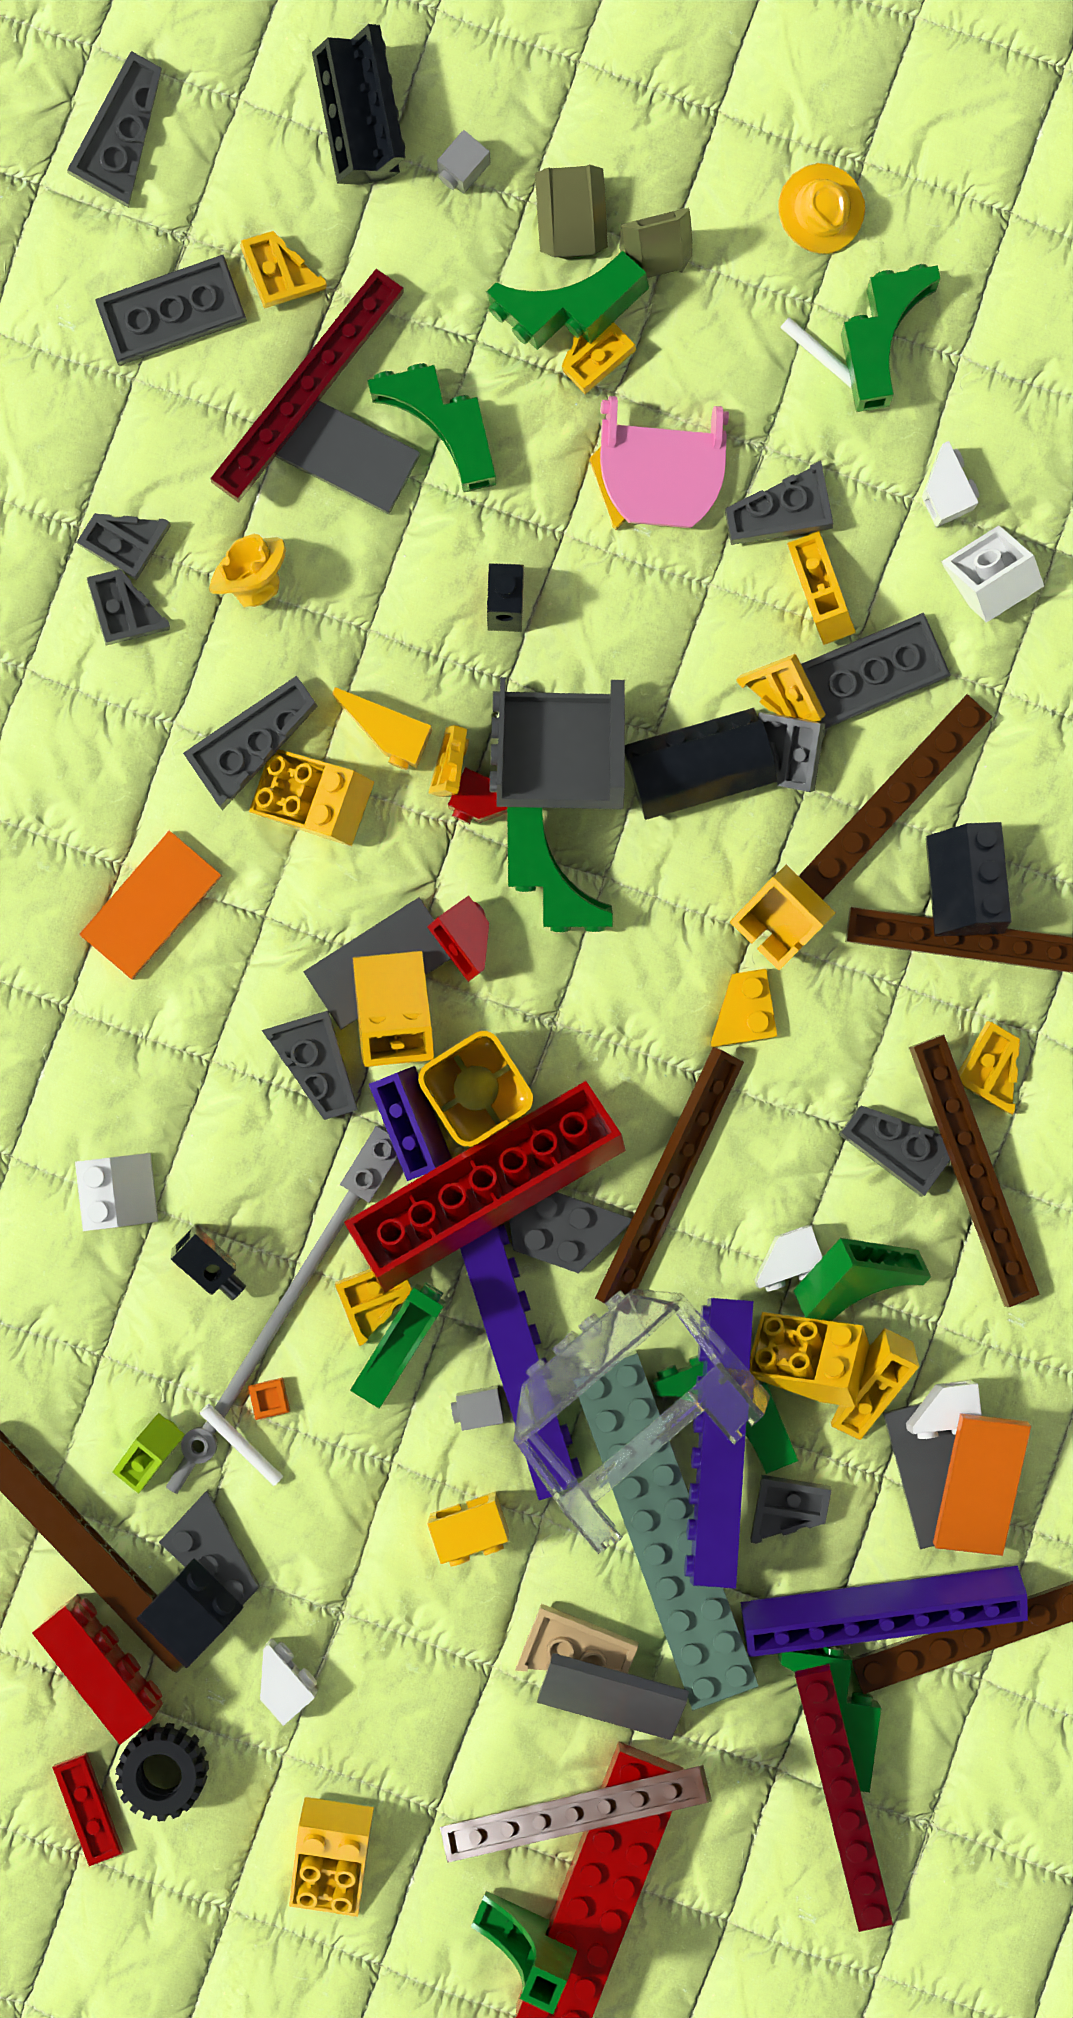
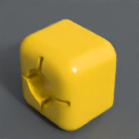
M479 1031L467 1037L425 1064L419 1073L418 1082L422 1091L452 1138L462 1146L471 1147L479 1144L525 1115L533 1104L531 1089L499 1039L488 1031ZM459 1055L467 1068L482 1066L489 1069L493 1074L506 1065L510 1066L511 1069L496 1078L498 1094L495 1101L491 1104L501 1122L495 1124L486 1108L470 1110L463 1107L460 1103L443 1111L441 1107L456 1098L454 1083L457 1076L462 1072L454 1060L455 1056Z

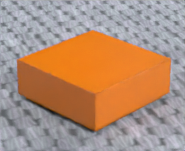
M283 1377L248 1386L255 1420L291 1411Z

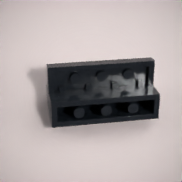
M368 24L352 39L328 37L312 52L337 184L360 185L389 179L400 173L399 163L406 156L405 143L401 136L398 120L399 111L395 105L392 76L388 69L386 44L382 38L381 27L376 24Z
M754 708L625 745V759L633 778L636 797L645 820L777 782L769 739L762 720L759 721Z

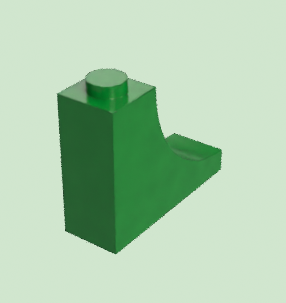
M840 1238L793 1291L805 1318L833 1321L849 1306L869 1295L898 1286L924 1285L931 1278V1275L919 1250Z

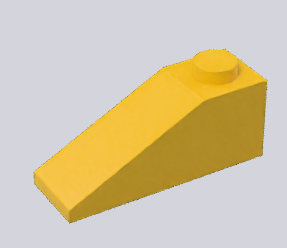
M820 531L787 543L823 645L856 633Z
M337 687L334 688L332 694L336 701L381 752L390 758L388 763L407 770L409 766L418 767L432 733L431 725Z
M886 1328L882 1330L869 1347L855 1407L839 1405L831 1421L832 1427L859 1440L863 1438L920 1367L913 1341Z

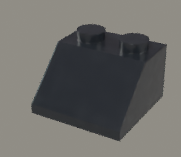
M194 1558L175 1575L136 1619L185 1668H188L227 1628L244 1607Z

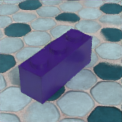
M415 1066L369 1084L407 1181L423 1176L452 1159L430 1102L418 1082L419 1074Z

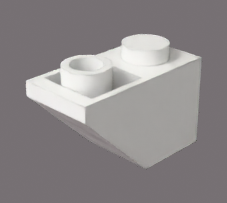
M949 441L943 443L940 447L922 494L923 502L936 528L973 511L979 503L977 500L979 498L977 486L972 479L967 480L962 469L965 466L962 455L957 448H952Z
M806 1225L775 1236L754 1279L756 1287H765L766 1291L770 1292L786 1286L785 1279L798 1275L799 1281L807 1276L822 1259L812 1226Z
M967 1380L936 1384L906 1422L907 1431L917 1434L918 1439L938 1437V1431L952 1430V1434L956 1435L960 1413L982 1416L978 1383Z
M271 1638L263 1649L260 1700L284 1726L316 1697L318 1690L315 1686L317 1682L307 1669L303 1668L300 1670L292 1661L294 1655L283 1642L277 1644Z

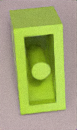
M158 1413L135 1439L112 1473L139 1494L186 1434L179 1430L175 1423Z

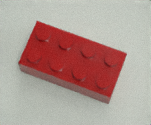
M76 1594L45 1619L32 1634L118 1744L121 1745L155 1717L163 1705L160 1699L162 1693L153 1681L149 1680L147 1682L139 1672L141 1667L134 1656L130 1653L125 1654L117 1644L119 1639L116 1633L108 1625L103 1627L96 1618L97 1610L87 1598L81 1599Z

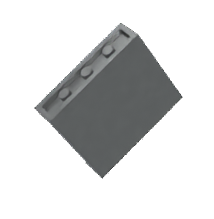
M500 677V691H493V712H499V718L492 717V738H498V744H491V765H497V771H490V792H497V807L623 809L625 789V680H611L610 694L506 692V677Z

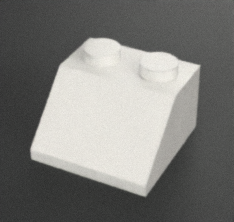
M999 525L941 561L968 606L986 623L1044 587L1034 555Z
M151 1153L75 1162L83 1231L158 1222Z

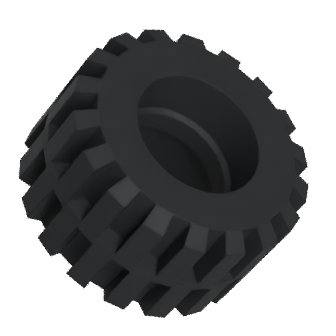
M160 1723L153 1724L148 1730L144 1728L139 1731L122 1752L119 1758L120 1762L116 1767L115 1775L119 1776L116 1781L117 1790L122 1789L123 1791L120 1797L124 1804L128 1801L132 1804L130 1811L135 1815L138 1810L144 1812L143 1818L150 1820L152 1816H157V1821H165L170 1815L172 1819H175L181 1815L182 1811L185 1810L187 1812L198 1799L208 1777L206 1773L209 1769V1761H205L204 1758L207 1754L205 1747L200 1748L198 1746L200 1739L195 1734L192 1737L187 1735L186 1733L189 1729L183 1726L180 1730L174 1729V1723H167L165 1727H160ZM156 1754L171 1757L180 1767L182 1773L180 1784L168 1789L159 1788L151 1784L143 1770L145 1759Z

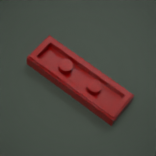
M85 1752L54 1764L52 1767L88 1865L92 1866L122 1854L124 1850L88 1753Z

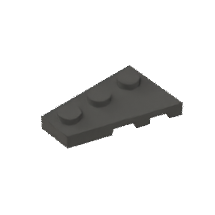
M821 460L810 465V468L796 476L793 474L783 479L782 483L766 491L761 490L725 509V516L731 545L832 529L833 519Z
M328 1010L261 1030L324 1120L358 1110Z
M862 1105L857 1108L838 1134L920 1197L926 1195L950 1161L941 1134L925 1127L906 1123L899 1118Z
M207 1490L159 1543L184 1567L195 1558L243 1606L260 1585L242 1551L237 1547L229 1532L227 1523L221 1517L214 1504L211 1493Z

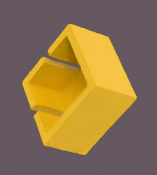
M786 864L736 914L730 923L751 944L768 929L772 934L757 950L780 970L836 912Z
M496 1491L466 1501L468 1506L466 1510L462 1511L460 1504L430 1513L427 1525L440 1564L449 1562L451 1567L469 1561V1555L483 1551L484 1555H489L504 1549L503 1544L508 1542L509 1529Z

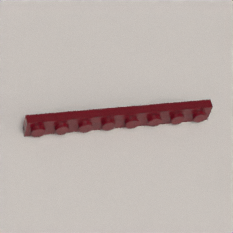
M377 268L373 271L210 478L212 484L238 503L241 501L403 295L404 288Z
M826 1664L795 1671V1678L858 1931L862 1932L893 1925L830 1665Z

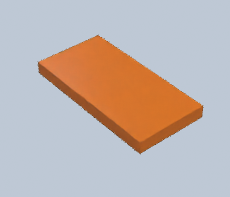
M169 830L79 935L133 980L220 880L222 875Z
M960 1413L933 1539L935 1548L1003 1556L1031 1425L1028 1421Z

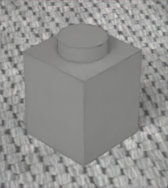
M463 130L437 160L439 179L452 190L457 188L465 194L490 165V151Z
M498 1385L459 1392L456 1394L457 1402L451 1403L454 1423L461 1422L462 1431L504 1423Z

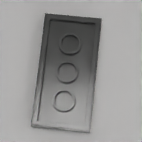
M224 254L95 299L119 366L247 321Z
M319 401L275 457L389 515L420 457V452Z
M924 613L801 664L826 714L819 720L825 723L824 729L951 676Z
M420 897L303 971L340 1030L358 1019L353 957L422 951L425 976L451 960L427 927L434 919Z
M917 1403L883 1412L918 1547L921 1550L934 1546L933 1539L955 1435L952 1434V1430L938 1431V1437L918 1439L917 1434L907 1431L906 1422L921 1404Z
M552 1653L539 1691L537 1703L672 1740L686 1706L689 1691Z

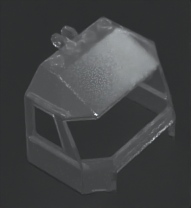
M631 1289L624 1295L620 1290L605 1303L608 1307L605 1313L599 1318L593 1313L578 1326L582 1331L580 1334L571 1331L552 1348L555 1355L545 1363L540 1358L525 1371L529 1378L526 1379L521 1387L513 1441L524 1454L565 1516L598 1554L610 1546L608 1543L609 1539L615 1544L623 1538L615 1528L616 1525L596 1503L601 1497L703 1411L710 1416L728 1439L735 1444L743 1436L739 1429L746 1422L751 1426L754 1425L765 1414L770 1399L767 1391L682 1293ZM676 1313L714 1364V1367L685 1395L579 1483L537 1432ZM707 1337H708V1338L713 1342V1344L719 1349V1351L721 1352V1354L718 1353V1351L714 1348V1346H713V1345L711 1344V1342L707 1339ZM528 1438L566 1482L564 1489L558 1484L527 1441Z

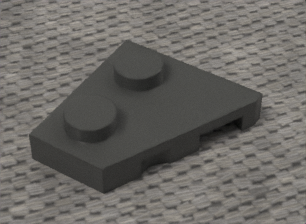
M94 513L76 543L137 580L171 524L166 519H159L158 521L139 519L134 516L113 517L110 514Z
M121 569L87 577V584L105 646L170 630L168 620L165 617L163 618L153 608L150 601L132 585L131 580Z
M759 712L758 718L764 724L773 754L777 785L806 792L815 791L825 723Z
M761 1475L750 1537L751 1543L757 1544L762 1542L764 1538L781 1533L783 1536L795 1533L803 1527L812 1528L825 1524L831 1496V1486Z

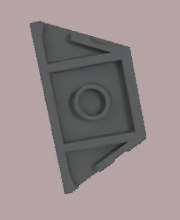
M555 1192L509 1219L513 1250L579 1273L630 1224L632 1218Z

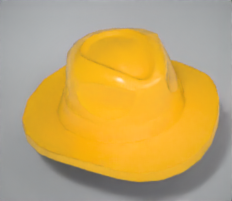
M816 163L804 166L793 173L785 183L778 200L779 217L788 236L800 247L817 254H830L847 246L859 232L864 221L865 200L857 183L846 171L833 165Z
M255 533L238 539L226 552V557L217 566L211 579L209 591L213 594L232 593L244 608L263 605L275 596L279 590L280 577L278 570L286 554L284 541L278 537L262 538Z

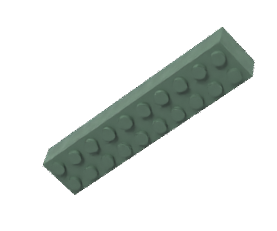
M634 1350L571 1373V1378L684 1689L689 1691L688 1700L692 1711L758 1687L759 1685L724 1589L720 1587L693 1586L690 1583V1577L684 1575L685 1556L691 1555L692 1541L687 1540L688 1519H694L693 1504H689V1494L637 1351Z

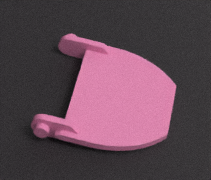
M609 396L608 400H602L601 414H606V419H602L601 472L607 493L618 512L628 523L681 528L693 527L713 506L722 487L726 465L727 433L726 430H723V425L728 424L729 412L723 411L722 406H714L711 416V433L617 425V397Z

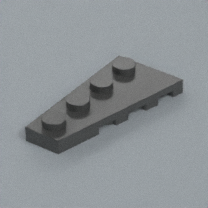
M133 51L129 53L67 169V174L128 208L162 71L161 67Z
M295 676L183 754L223 811L318 706L299 678Z

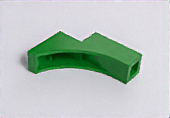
M621 251L604 268L592 276L567 287L547 291H526L506 287L496 282L486 293L490 302L488 309L491 314L501 323L506 320L513 327L512 332L520 342L525 345L529 342L538 350L564 325L576 338L582 336L591 344L649 289L647 273L625 252Z
M919 264L910 267L907 271L894 273L892 270H885L876 273L874 277H870L867 287L872 317L868 318L867 315H858L844 322L841 338L850 374L856 412L890 407L894 396L889 367L892 338L907 313L925 297L936 292L940 281L938 265L928 267L926 264Z
M425 363L409 366L407 371L396 374L393 371H383L375 374L374 379L367 380L373 403L386 404L407 411L427 424L439 436L453 458L463 492L496 485V476L477 397L470 398L468 395L457 396L450 399V403L443 404L435 365L427 366Z
M507 807L508 887H515V890L519 892H532L536 890V887H543V927H550V931L568 932L571 930V927H585V931L601 932L605 931V927H613L612 905L598 901L580 890L568 879L555 861L545 835L542 808Z
M425 1282L423 1287L419 1284L413 1287L390 1327L351 1387V1392L380 1409L446 1304V1301L441 1299L442 1291Z
M698 1355L688 1359L690 1362L688 1366L677 1370L676 1365H672L656 1372L658 1378L652 1380L658 1396L684 1397L701 1402V1397H696L697 1376H703V1362L698 1361ZM750 1378L746 1436L751 1442L764 1472L768 1474L797 1462L798 1458L767 1383Z
M837 1646L823 1647V1650L808 1649L778 1653L780 1664L794 1673L798 1670L826 1664L830 1665L861 1792L870 1793L881 1706L878 1701L873 1700V1696L870 1694L853 1692L852 1697L848 1696L852 1659L849 1654L844 1653V1649Z
M486 1891L471 1928L493 1942L512 1961L522 1980V1993L519 1999L553 2014L567 1983L577 1950L545 1935L550 1920Z

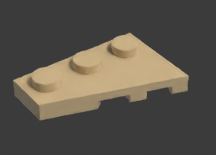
M541 1604L515 1671L528 1672V1669L547 1670L552 1653L628 1673L639 1642Z

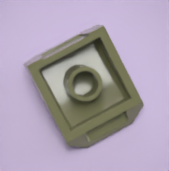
M589 164L577 167H548L536 172L535 189L540 252L552 257L595 255L607 248L603 168Z
M689 207L621 224L620 252H625L647 273V278L674 271L682 273L691 259L692 227Z

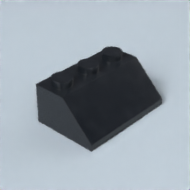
M1002 822L966 823L926 836L934 936L1003 934L1012 921Z

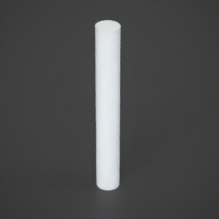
M790 317L787 318L780 328L851 388L848 367Z
M207 1404L199 1414L273 1486L282 1479L283 1475L213 1406Z

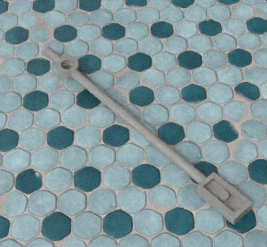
M375 1126L341 1181L340 1185L349 1191L216 1404L215 1409L224 1418L343 1227L344 1221L347 1220L360 1198L370 1203L398 1158L388 1132L380 1127ZM208 1421L205 1422L203 1427L190 1430L182 1439L181 1450L184 1458L166 1485V1488L176 1494L180 1491L194 1466L207 1462L216 1453L218 1444L214 1434L217 1430ZM195 1440H200L204 1443L205 1448L203 1452H196L193 1449L192 1444Z

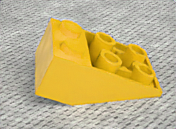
M278 749L265 764L249 812L352 847L374 781L354 770Z
M422 951L353 957L361 1056L364 1066L371 1067L433 1060L432 1027Z
M762 1312L750 1356L749 1377L822 1403L855 1407L870 1344L863 1325Z
M309 1797L304 1798L298 1826L290 1907L358 1917L374 1807Z

